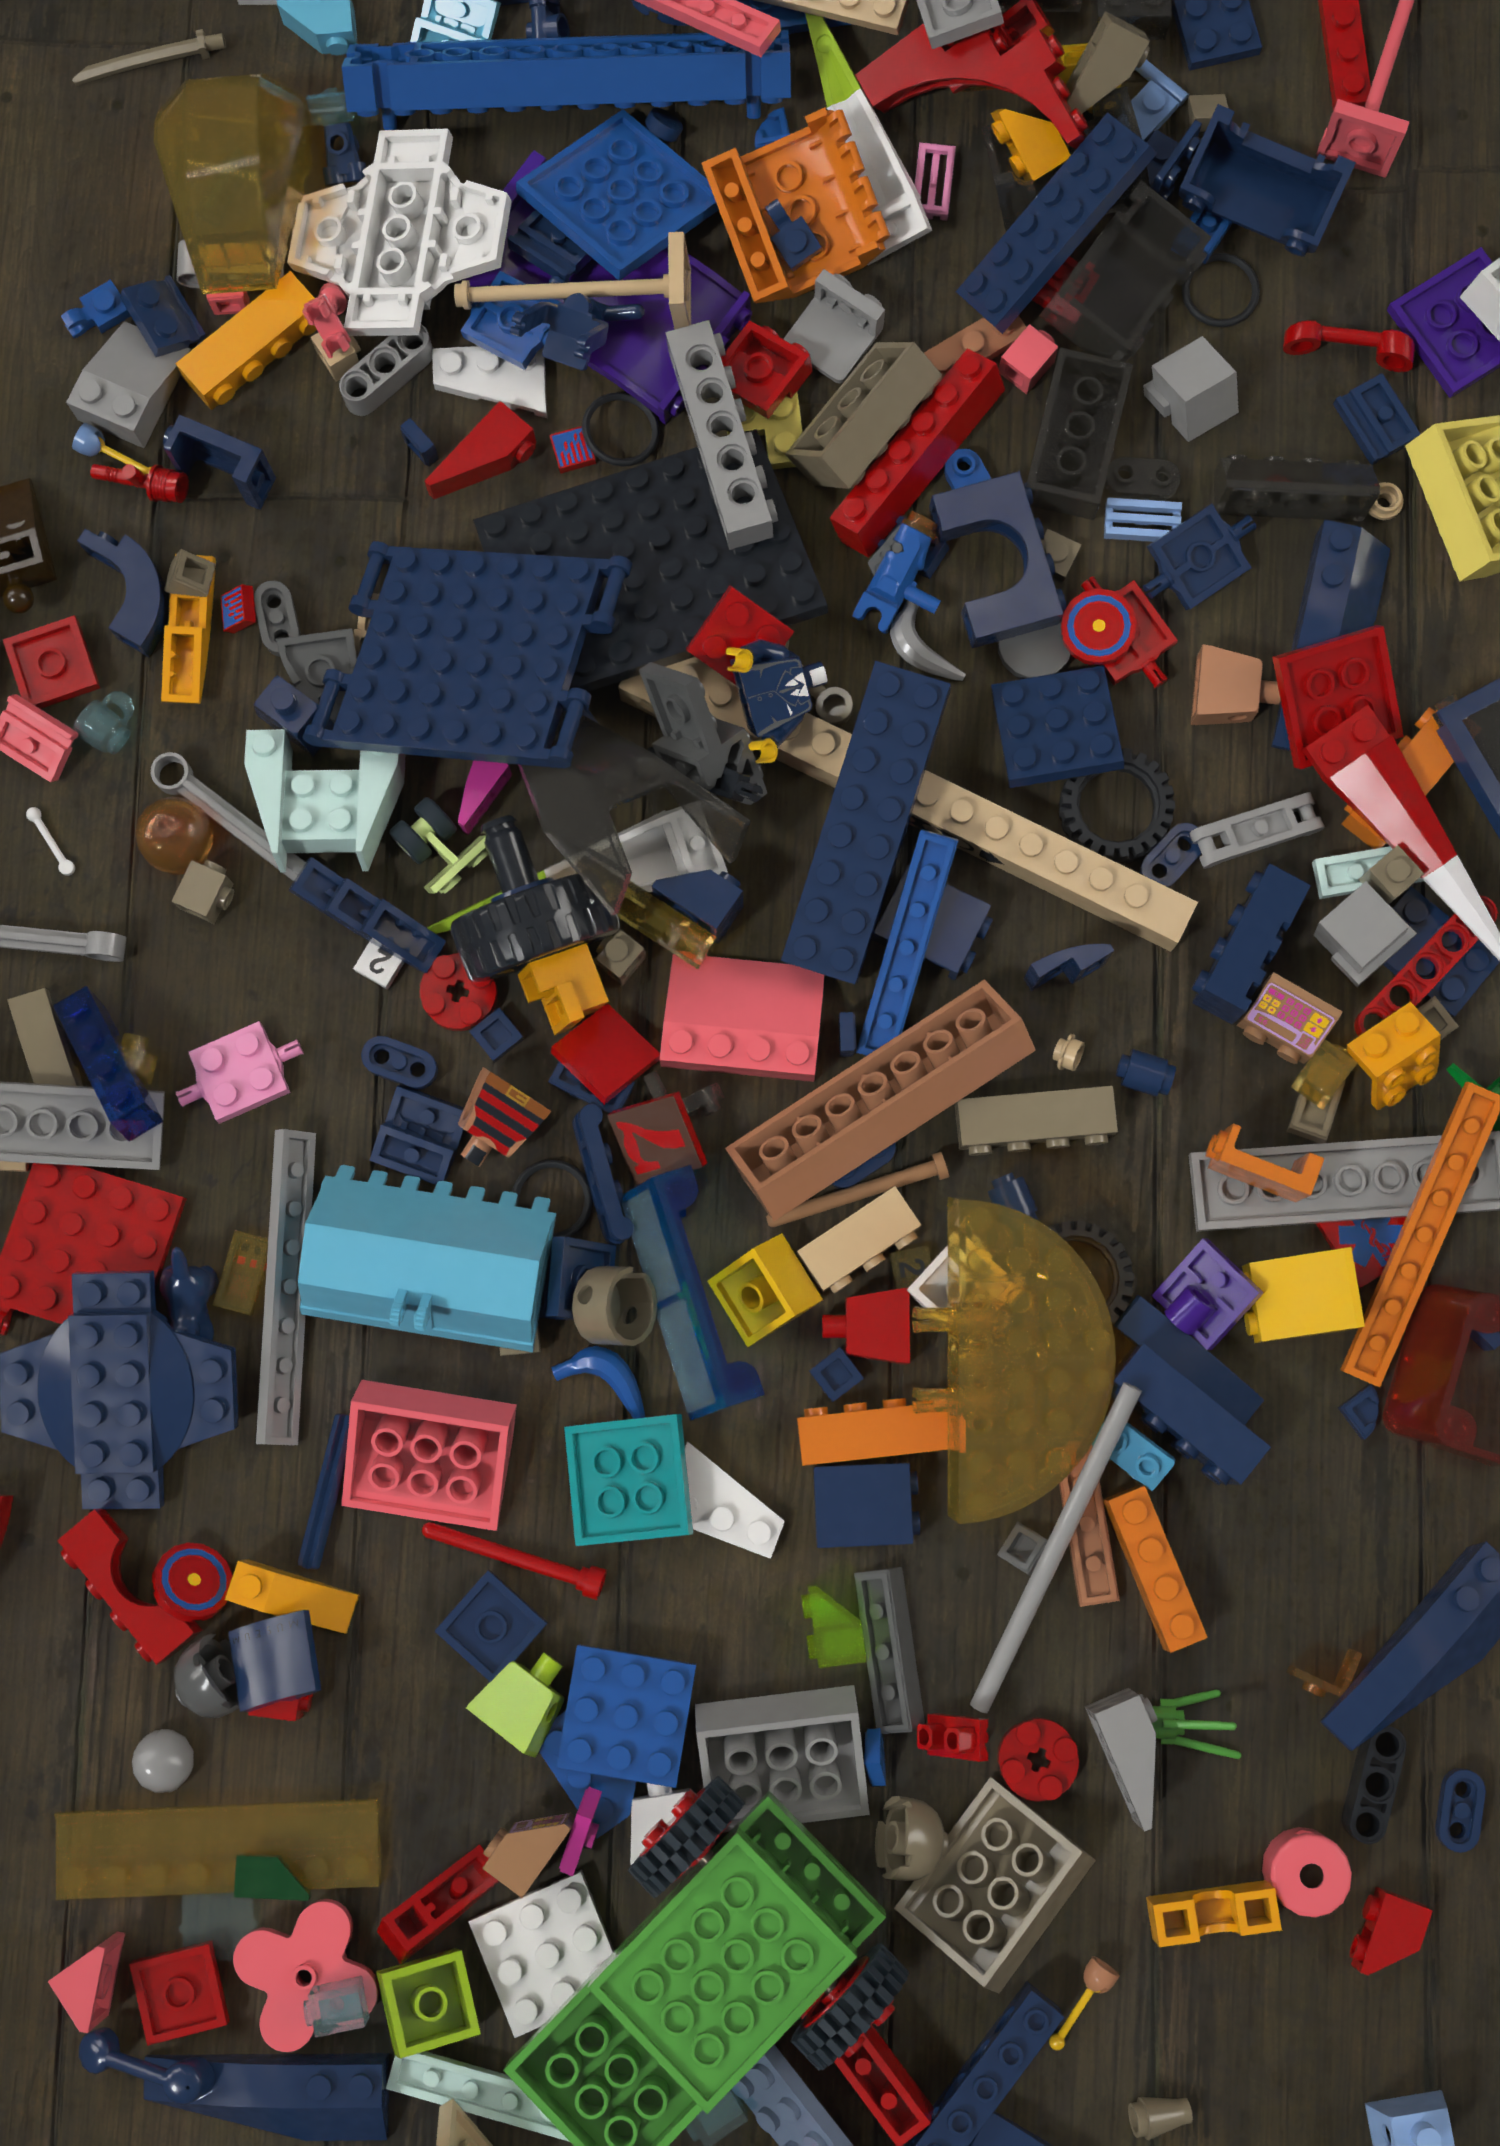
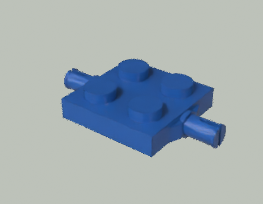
M499 271L490 286L526 284ZM556 299L474 302L471 306V315L461 329V333L464 339L526 370L536 353L545 345L550 324L542 323L524 333L522 337H518L510 333V328L516 325V323L512 322L515 312H523L539 302H551L557 305L562 302Z

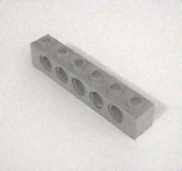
M709 320L665 332L669 356L729 550L773 538L772 523L778 521L777 512L773 500H765L762 490L767 488L765 473L762 465L756 467L754 465L752 455L757 454L754 438L751 432L744 433L741 422L746 421L745 410L741 399L734 400L731 389L736 388L731 366L724 367L721 356L726 355L720 332L713 334ZM699 365L710 366L705 370L695 369ZM711 397L720 399L716 403L705 402V400ZM727 430L731 432L729 435L724 437H719L715 435L718 431ZM732 463L741 465V467L737 470H728L725 468L727 465ZM740 497H749L752 499V501L747 504H739L735 502Z

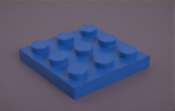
M578 1644L556 1768L676 1788L696 1664Z

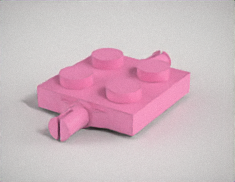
M258 1021L188 1052L196 1070L197 1083L183 1090L176 1091V1096L182 1107L200 1098H204L209 1103L215 1120L219 1124L291 1093L284 1078L283 1062L304 1054L297 1039L276 1048L269 1041L262 1023Z

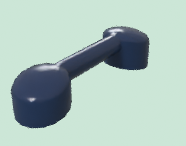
M100 2027L87 2033L79 2045L80 2061L89 2073L98 2074L113 2068L161 2085L167 2098L176 2104L186 2105L206 2096L212 2090L215 2083V2073L212 2066L201 2057H188L167 2069L121 2053L119 2039L115 2032L108 2027Z

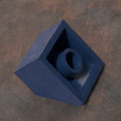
M711 869L655 880L652 885L654 901L657 905L717 944H719L743 908V890L739 888L741 883L724 871H721L719 875Z

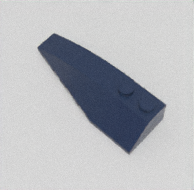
M1326 519L1323 521L1314 539L1291 651L1373 626L1377 617L1390 553L1389 547L1362 527ZM1280 702L1271 747L1291 751L1282 704Z
M1487 1541L1469 1546L1462 1552L1320 1720L1349 1751L1360 1746L1482 1661L1500 1639V1554Z
M389 2053L145 2056L144 2061L167 2069L188 2057H201L212 2066L215 2073V2083L212 2090L206 2096L183 2105L170 2101L161 2085L144 2080V2100L304 2141L388 2140L389 2090L386 2089L389 2079Z

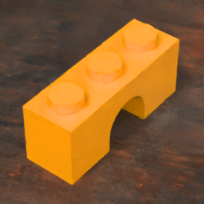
M1266 1880L1146 1897L1152 1939L1159 1947L1200 1942L1201 1936L1218 1932H1235L1245 1936L1282 1930L1276 1891Z

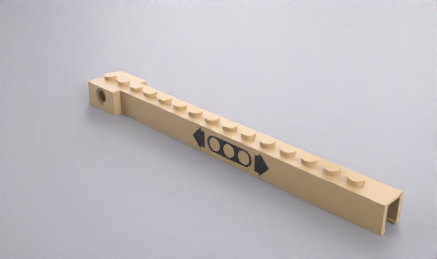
M696 657L666 666L667 668L697 677L705 689L704 697L707 706L714 718L745 728L752 741L761 740L762 736H755L747 727L735 684ZM641 675L621 681L618 687L621 701L656 717ZM805 713L803 721L778 748L776 760L835 788L852 734L809 713ZM925 770L909 825L920 830L924 829L958 839L957 848L1170 952L1178 944L1198 904L1197 901Z

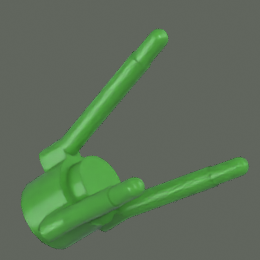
M1216 1689L1175 1699H1160V1706H1152L1158 1720L1153 1722L1152 1725L1156 1732V1738L1161 1739V1744H1175L1224 1757L1241 1758L1239 1751L1177 1736L1184 1735L1185 1729L1235 1730L1237 1728L1235 1722L1185 1720L1184 1710H1176L1177 1707L1218 1698L1221 1695L1220 1690Z

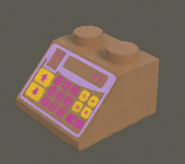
M1273 972L1258 987L1251 999L1252 1002L1247 1012L1242 1015L1237 1026L1244 1029L1243 1035L1251 1041L1261 1045L1266 1042L1277 1048V1054L1284 1060L1293 1064H1297L1298 1061L1304 1064L1314 1056L1340 1018L1342 1011Z
M572 1813L514 1822L509 1831L501 1827L483 1852L489 1859L482 1869L523 1898L571 1830L576 1816Z

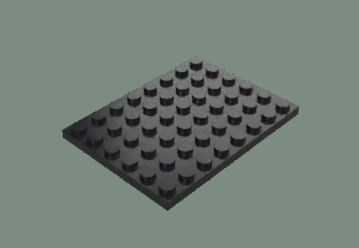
M757 429L744 431V433L751 432L757 451V454L752 455L755 467L759 465L763 467L767 481V488L762 489L765 500L772 499L777 512L778 521L772 523L773 538L729 550L698 447L473 519L484 552L610 559L612 556L618 555L626 557L632 562L633 566L630 575L624 578L613 614L615 618L613 630L609 634H586L569 690L571 688H580L590 692L640 675L639 669L650 662L666 667L695 657L686 650V647L730 585L787 626L828 613L827 602ZM732 463L727 465L725 468L728 470H737L741 467V465ZM740 497L735 502L739 504H747L751 502L752 499L749 497ZM604 577L594 612L599 609L608 578Z

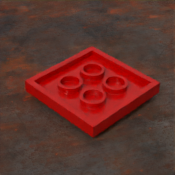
M1374 625L1272 657L1294 768L1304 769L1312 766L1302 749L1367 705L1370 706L1390 736L1393 735L1394 739L1404 737L1384 626Z

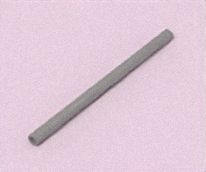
M1123 1382L976 1689L970 1705L977 1711L988 1713L1142 1393V1390L1129 1383Z

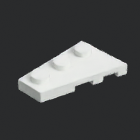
M480 346L432 349L435 390L477 401L479 399L496 403L501 401L510 409L515 410L519 408L534 412L536 416L547 418L545 359L542 356L544 346L536 353L526 370L515 366Z
M687 1442L685 1454L693 1529L771 1559L784 1520L697 1448Z

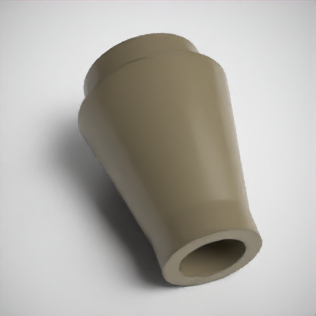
M1138 2097L1137 2102L1129 2103L1128 2105L1129 2121L1136 2138L1145 2137L1146 2140H1150L1182 2125L1191 2124L1193 2120L1191 2106L1186 2097L1179 2099Z

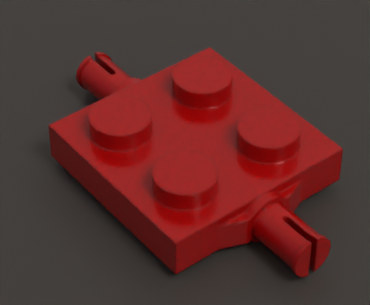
M1094 576L1090 577L1089 581L1087 579L1081 584L1085 591L1097 588L1102 589ZM1134 580L1114 592L1126 598L1134 609L1137 621L1135 640L1126 655L1114 663L1104 665L1105 673L1112 684L1116 685L1129 675L1143 671L1156 689L1160 684L1162 685L1168 680L1156 664V660L1161 654L1175 646L1178 640Z

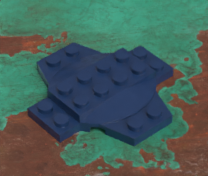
M154 1270L75 1272L72 1274L73 1314L68 1316L54 1334L0 1353L1 1432L58 1450L75 1467V1474H81L82 1509H160L165 1505L163 1465L174 1457L178 1449L234 1430L239 1426L235 1347L194 1334H182L174 1331L166 1322L168 1319L156 1310Z

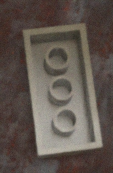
M876 342L785 455L813 486L845 489L854 487L864 478V470L873 459L878 458L886 451L888 441L894 433L907 425L911 419V412L916 406L933 393V385L942 374L915 342Z

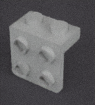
M823 269L815 280V296L784 337V340L790 344L798 343L802 345L810 354L813 368L834 382L843 383L883 330L885 309L874 296L870 294L863 295L852 288L851 283L842 275H833Z

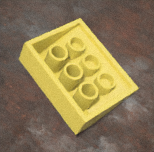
M1500 415L1436 423L1405 445L1437 524L1439 534L1451 559L1452 566L1460 582L1500 573Z

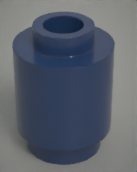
M1132 1049L1129 1056L1122 1054L1116 1076L1122 1078L1121 1086L1156 1097L1158 1093L1167 1096L1174 1080L1176 1066L1168 1064L1167 1059Z
M1013 1172L991 1181L994 1189L987 1193L1002 1226L1007 1225L1010 1233L1039 1221L1035 1214V1211L1038 1210L1023 1176L1015 1179Z

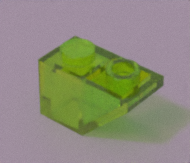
M808 1585L809 1594L801 1595L804 1619L812 1618L814 1634L806 1635L809 1660L817 1659L819 1668L867 1662L860 1618L818 1585Z

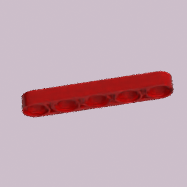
M1480 896L1495 922L1498 914L1495 903L1486 896ZM1455 913L1357 1015L1354 1028L1358 1036L1366 1032L1363 1022L1367 1014H1377L1384 1020L1402 1008L1394 1005L1390 1000L1389 995L1393 987L1400 986L1405 988L1410 995L1409 1002L1416 1006L1479 940ZM1445 932H1455L1459 935L1462 941L1459 951L1451 952L1445 949L1442 944V936ZM1428 959L1433 962L1436 973L1432 979H1423L1417 974L1416 963L1418 960Z

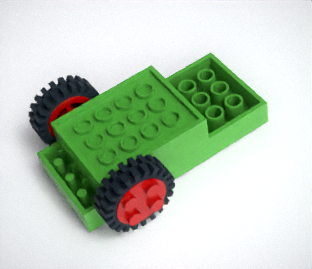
M717 1776L697 1794L692 1789H689L673 1806L674 1808L671 1810V1813L674 1817L667 1824L663 1819H660L644 1836L645 1838L641 1841L645 1848L627 1871L653 1898L658 1897L691 1866L694 1867L698 1862L700 1863L506 2064L503 2071L573 2146H669L702 2110L708 2114L822 1994L823 1996L804 2017L803 2022L797 2027L791 2039L795 2047L819 2071L825 2069L827 2065L833 2064L837 2057L840 2058L843 2054L847 2058L851 2057L864 2043L865 2038L862 2035L867 2032L871 2025L875 2023L877 2026H880L895 2010L892 2004L895 1999L894 1996L900 1992L903 1987L902 1985L907 1981L909 1971L882 1943L877 1944L876 1947L873 1946L868 1953H864L857 1962H854L842 1974L857 1958V1948L886 1918L885 1909L770 1791L760 1799L712 1850L711 1848L716 1843L715 1840L745 1805V1802L720 1776Z

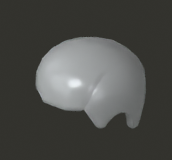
M170 1729L155 1730L146 1735L138 1743L132 1758L134 1776L142 1787L154 1793L177 1790L188 1779L194 1766V1751L185 1736Z

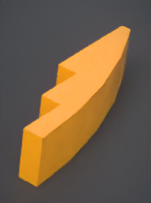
M196 555L216 564V558L213 556ZM215 570L207 597L170 593L168 625L164 626L162 702L201 704L210 641Z

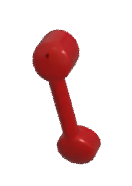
M1305 320L1290 325L1284 333L1283 351L1289 355H1303L1313 352L1321 346V341L1377 347L1376 362L1389 371L1407 372L1413 368L1415 343L1408 334L1398 330L1374 332L1322 326L1316 321Z

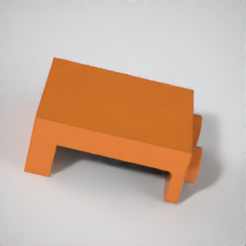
M1233 1123L1225 1130H1220L1217 1135L1214 1134L1205 1154V1156L1211 1158L1208 1169L1295 1203L1311 1196L1325 1158L1309 1152L1295 1160L1291 1170L1235 1149L1234 1145L1241 1126Z

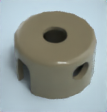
M597 1266L587 1270L576 1285L572 1302L574 1324L580 1335L589 1343L599 1345L635 1346L643 1342L652 1331L657 1314L655 1287L649 1275L646 1273H633L634 1267ZM635 1307L638 1315L632 1323L626 1324L627 1312Z

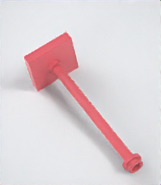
M1399 0L1365 107L1338 99L1328 127L1325 129L1316 156L1321 154L1326 156L1325 159L1336 162L1338 155L1356 162L1354 168L1386 178L1405 137L1409 121L1381 113L1379 109L1415 0Z

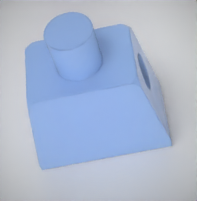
M1441 2090L1365 2103L1373 2146H1455L1448 2108ZM1386 2126H1387V2128H1388L1390 2134H1387V2132H1386Z

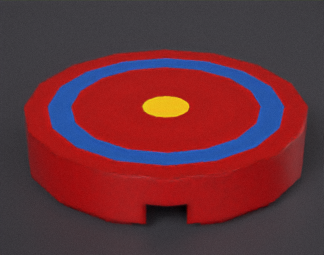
M1097 588L1084 591L1072 599L1063 612L1060 628L1063 644L1074 658L1084 664L1106 665L1114 663L1126 655L1134 643L1137 629L1134 609L1126 598L1112 590Z
M187 1542L173 1546L158 1561L152 1573V1582L155 1590L153 1594L160 1607L168 1615L180 1621L207 1620L216 1615L226 1605L227 1600L225 1598L233 1575L228 1562L218 1551L204 1544Z

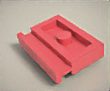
M19 695L9 696L7 708L0 715V751L49 782L59 780L72 751L71 745L79 733Z

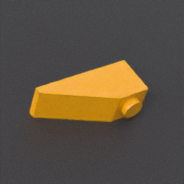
M245 1559L237 1562L225 1600L276 1616L309 1610L311 1625L347 1634L359 1595Z

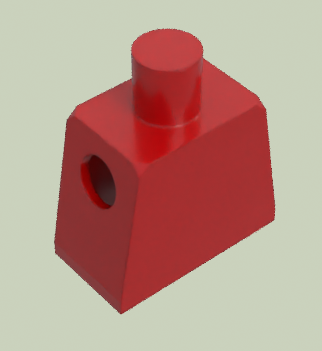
M908 1288L846 1298L845 1315H822V1338H845L846 1355L901 1365L910 1364V1293L907 1291Z

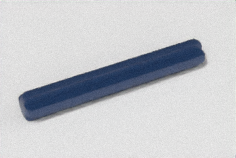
M338 1413L334 1416L298 1559V1565L303 1568L316 1570L321 1565L345 1469L350 1417L347 1414Z

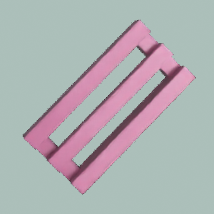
M919 142L915 187L920 196L925 154L933 153L927 205L922 204L928 219H933V216H940V220L947 221L956 146ZM940 154L947 155L942 206H936L934 204Z

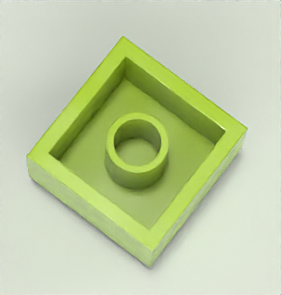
M453 1948L376 1971L394 2055L402 2059L481 2034L462 1950Z

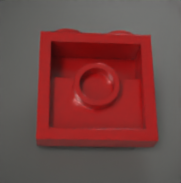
M750 320L725 351L726 355L721 357L723 366L730 365L734 375L736 388L731 389L734 400L740 398L744 406L767 419L770 418L786 396L791 399L813 371L810 354L802 345L798 343L790 344L780 338L772 328L765 325L761 327Z

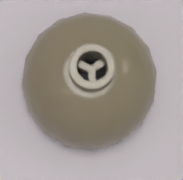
M892 1796L883 1807V1810H890L887 1815L886 1825L883 1821H878L876 1828V1863L878 1867L886 1869L887 1873L882 1875L885 1879L899 1881L920 1880L928 1876L939 1864L941 1857L946 1854L948 1835L944 1832V1827L938 1813L927 1803L914 1798Z

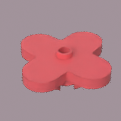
M320 1899L308 1905L300 1914L292 1935H287L272 1928H257L246 1934L235 1948L233 1964L238 1977L244 1983L265 1991L268 1995L260 2016L259 2026L264 2041L277 2051L292 2052L303 2047L313 2036L321 2015L345 2023H354L369 2015L378 2001L379 1983L373 1971L367 1966L347 1958L345 1951L352 1936L353 1921L347 1908L336 1900ZM300 1970H307L311 1973L312 1980L310 1983L302 1980L299 1975Z

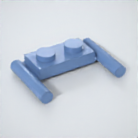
M1146 59L1140 68H1135V71L1149 82L1115 118L1145 142L1149 140L1156 129L1158 130L1179 106L1183 105L1189 95ZM1087 128L1084 132L1088 136L1091 130Z

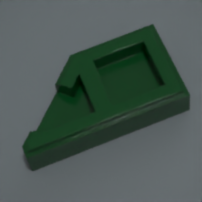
M247 1853L236 1855L233 1896L235 1898L309 1901L311 1899V1891L299 1881L280 1855Z

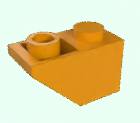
M997 109L991 113L995 121L991 124L992 130L1001 144L1006 142L1012 154L1009 158V163L1018 178L1023 176L1025 181H1035L1067 161L1071 156L1061 134L1052 122L1007 109Z

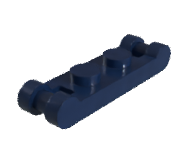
M588 1104L574 1116L572 1121L573 1129L603 1237L608 1244L619 1245L631 1237L634 1232V1225L629 1218L623 1216L620 1203L623 1202V1193L619 1181L613 1180L610 1165L613 1163L611 1149L607 1142L603 1143L598 1127L603 1118L602 1111L597 1105Z

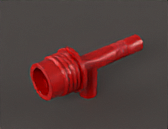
M93 464L90 470V475L93 479L145 488L147 497L153 502L163 501L170 503L173 501L182 503L188 494V476L185 473L176 472L174 469L164 468L163 465H153L148 474L143 473L131 464L125 465L122 469Z

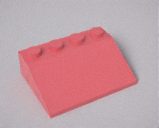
M673 953L660 1050L661 1067L814 1082L825 975L792 964Z
M361 1380L350 1406L341 1506L497 1531L513 1441L517 1404Z

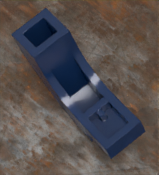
M84 529L77 540L84 551L91 557L121 573L126 582L124 603L108 628L118 640L150 657L162 638L169 611L168 594L164 591L165 583L160 572L144 549L126 534L118 542L105 532L100 531L96 535Z

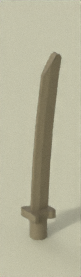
M203 29L195 30L197 38L166 44L89 65L80 71L72 81L76 86L128 70L195 54H201L203 59L210 58L209 51L226 48L225 37L223 33L206 36Z

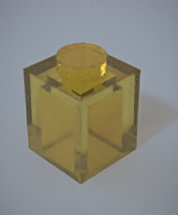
M1325 1040L1300 1071L1291 1088L1323 1110L1350 1076L1358 1062L1352 1059L1344 1047L1331 1044Z

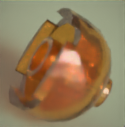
M172 796L158 799L147 806L138 818L135 830L137 846L145 860L154 868L173 875L185 874L191 860L203 865L205 860L208 859L209 856L207 854L215 841L213 823L202 808L190 800Z

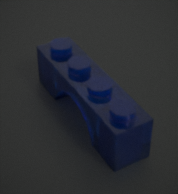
M85 986L54 1004L53 1007L110 1123L129 1142L162 1123L163 1120L149 1092L133 1071L118 1043L117 1036L120 1034L105 1005Z

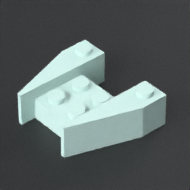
M284 729L246 730L244 765L270 849L279 871L286 872L287 853L356 852L362 871H369L404 785L405 754L360 750L359 770L292 771L293 750Z

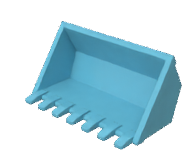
M341 1165L335 1177L325 1175L318 1197L305 1222L298 1275V1288L301 1298L300 1312L302 1315L533 1352L556 1220V1213L548 1212L550 1206L549 1198L535 1197L532 1209L516 1207L518 1194L504 1191L498 1204L483 1201L485 1188L471 1186L466 1198L450 1196L453 1184L446 1181H438L434 1192L430 1193L418 1191L420 1178L415 1176H405L399 1188L385 1185L388 1173L384 1171H372L368 1182L353 1180L355 1167Z

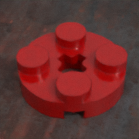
M458 953L437 957L428 972L424 973L419 990L422 1006L426 1013L437 1025L452 1031H465L478 1025L493 1012L498 997V988L494 979L485 982H472L467 977ZM458 982L464 983V989L469 991L467 997H461L459 1002L452 1001L453 995L448 991L451 986L454 987Z
M1036 1717L1015 1724L1007 1730L999 1744L997 1759L1001 1775L1009 1788L1022 1798L1031 1801L1055 1800L1069 1789L1076 1778L1079 1768L1077 1745L1069 1733L1052 1720ZM1039 1748H1043L1046 1750L1045 1757L1049 1760L1046 1767L1040 1766L1038 1771L1031 1769L1032 1762L1027 1759L1029 1752L1037 1753Z

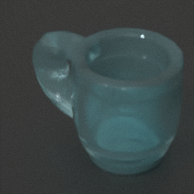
M113 691L108 693L102 702L99 700L92 701L77 717L73 730L79 733V738L93 748L115 755L125 745L131 734V731L127 729V724L134 712L132 699L122 691ZM111 703L118 705L123 711V720L107 706Z

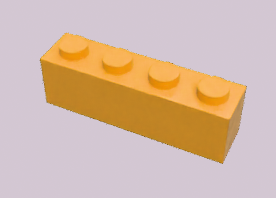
M289 271L175 363L183 379L211 410L218 405L227 403L233 398L237 389L247 381L251 382L257 379L269 363L276 358L280 359L287 355L295 342L304 335H311L317 330L315 325H309L302 313L304 304L315 298L296 276Z

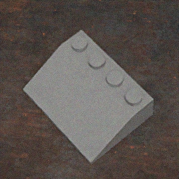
M854 1685L695 1704L696 1734L704 1788L717 1776H720L745 1802L743 1808L736 1814L732 1822L722 1833L730 1832L768 1791L800 1823L870 1815Z

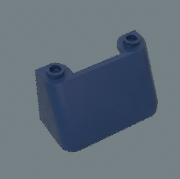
M1217 104L1180 186L1178 194L1183 200L1182 205L1196 213H1202L1204 210L1284 244L1285 249L1294 255L1304 257L1306 253H1314L1356 162L1338 155L1334 164H1325L1323 162L1326 156L1319 154L1317 159L1311 158L1248 131L1250 124L1243 122L1241 128H1239L1232 121L1235 111Z

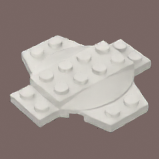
M449 129L379 131L374 163L362 171L365 177L357 185L346 188L341 183L299 197L287 263L293 271L339 285L349 297L344 328L349 336L419 335L423 310H430L432 298L448 284L501 268L512 201L507 192L468 180L464 184L459 181L448 166L453 136Z

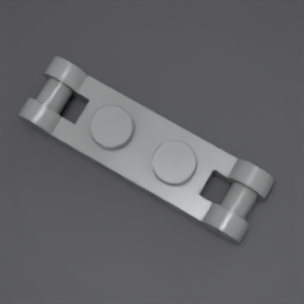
M1307 792L1198 827L1189 834L1193 844H1198L1202 856L1199 859L1203 868L1206 869L1224 861L1298 837L1312 835L1323 830L1325 826L1321 817H1316L1312 807L1315 804L1311 792ZM1294 812H1298L1302 822H1297ZM1220 835L1224 847L1216 849L1212 838Z

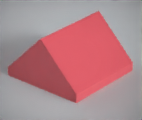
M117 1931L48 1981L79 2032L89 2033L109 2016L125 1937L123 1932Z

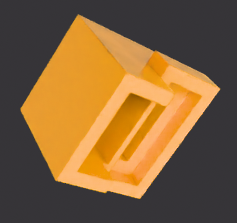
M587 943L530 962L518 974L528 1004L542 999L541 1001L554 1035L569 1031L584 1016L595 1013L609 1002Z

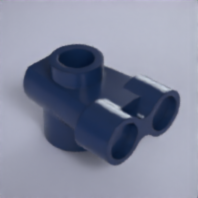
M529 0L532 22H528L526 25L527 39L570 37L568 20L563 13H560V0Z
M351 123L324 126L327 167L322 168L325 186L360 182L365 177L362 171L366 168V163L360 162L358 154L359 142L353 134ZM341 136L344 140V146L341 150L336 151L334 149V142L337 137Z

